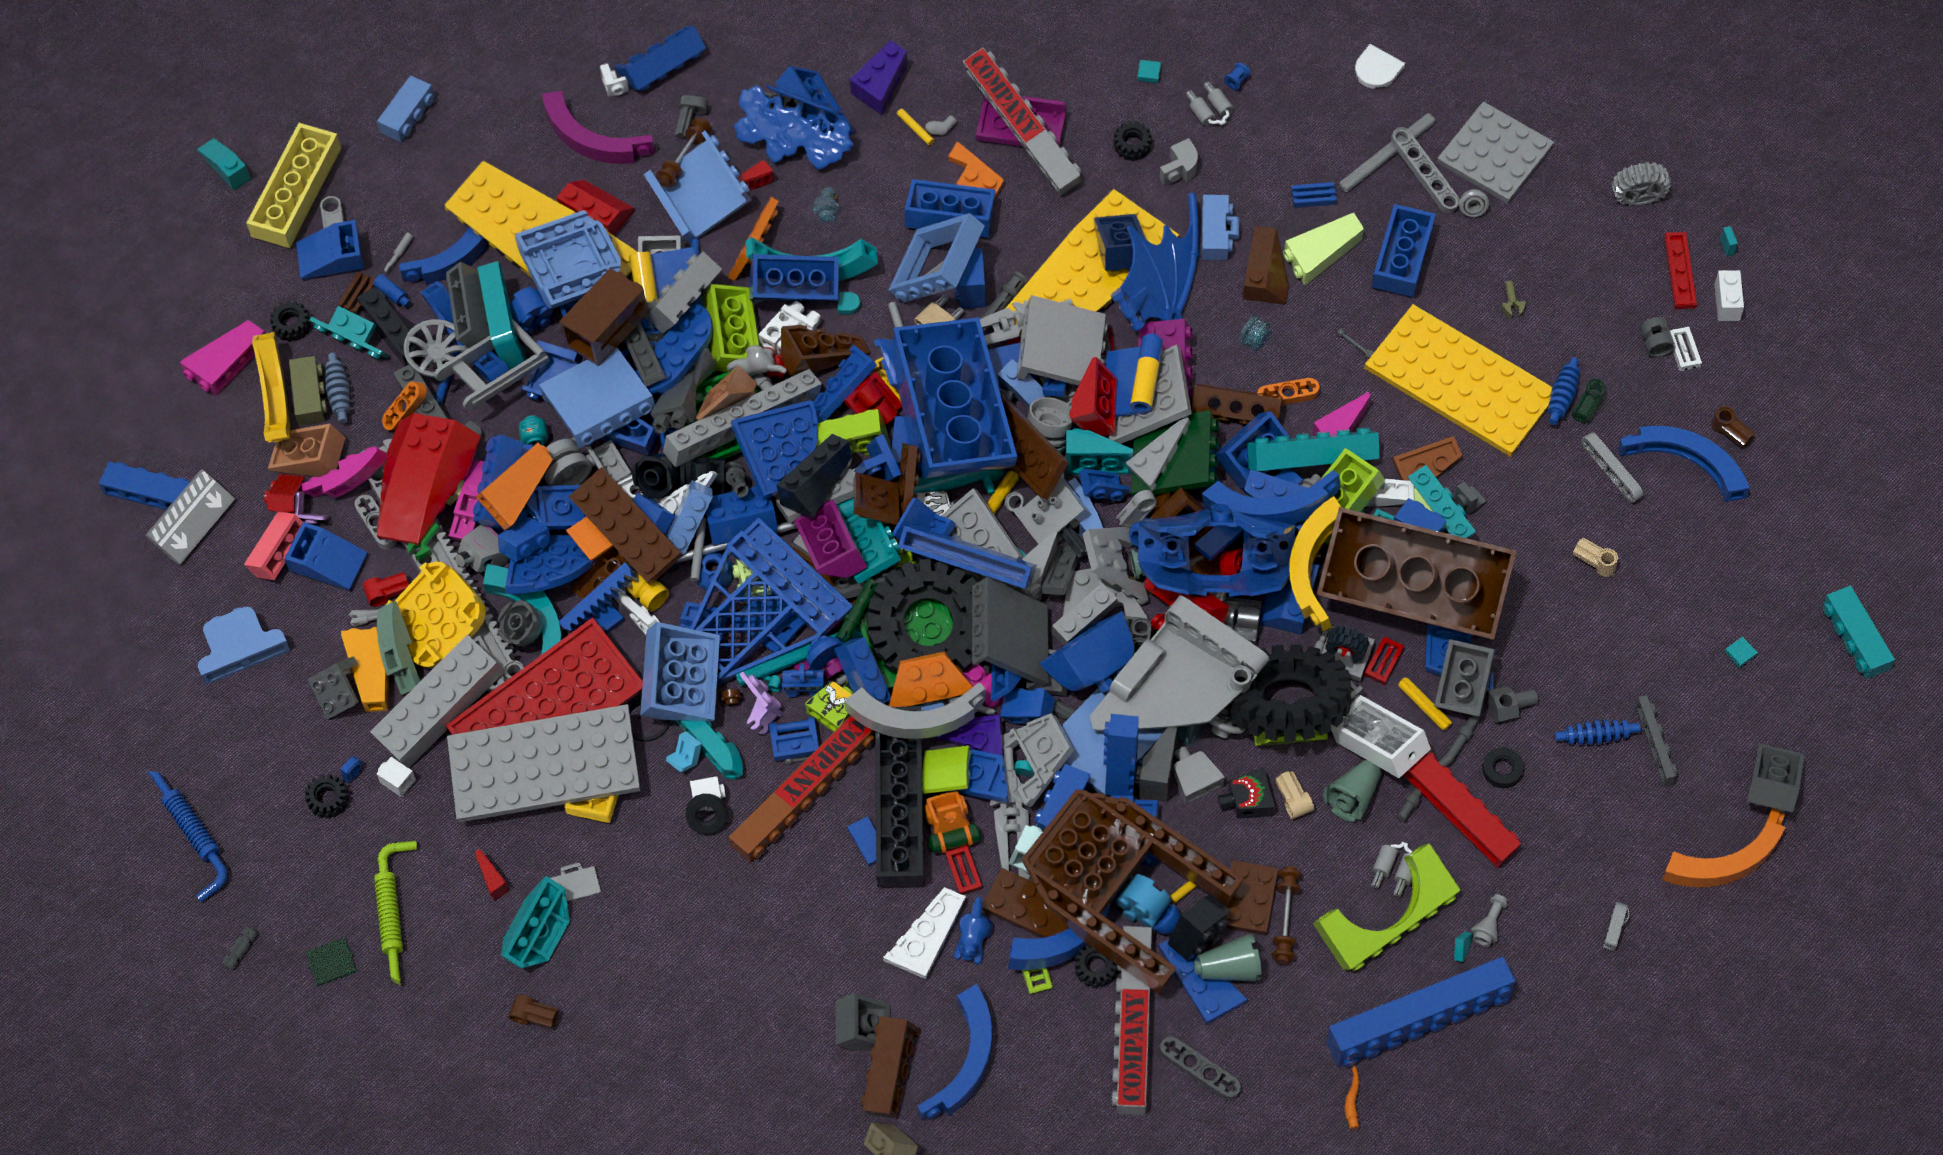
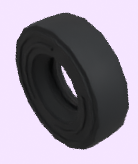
M1497 747L1485 756L1482 770L1485 779L1490 784L1499 788H1509L1521 779L1524 765L1522 758L1516 751L1507 747ZM1505 760L1512 766V771L1509 774L1501 775L1495 771L1494 764L1497 761Z
M702 793L693 797L686 807V820L689 827L700 834L717 832L723 827L727 819V809L724 802L718 796L711 793ZM702 807H710L715 811V816L709 821H703L698 818L697 812Z

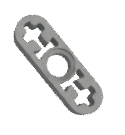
M370 495L359 496L355 500L356 511L377 545L384 550L393 548L397 541H386L382 538H377V526L370 525V521L379 516L378 505ZM366 503L369 506L371 512L367 513L366 509L362 507V504Z

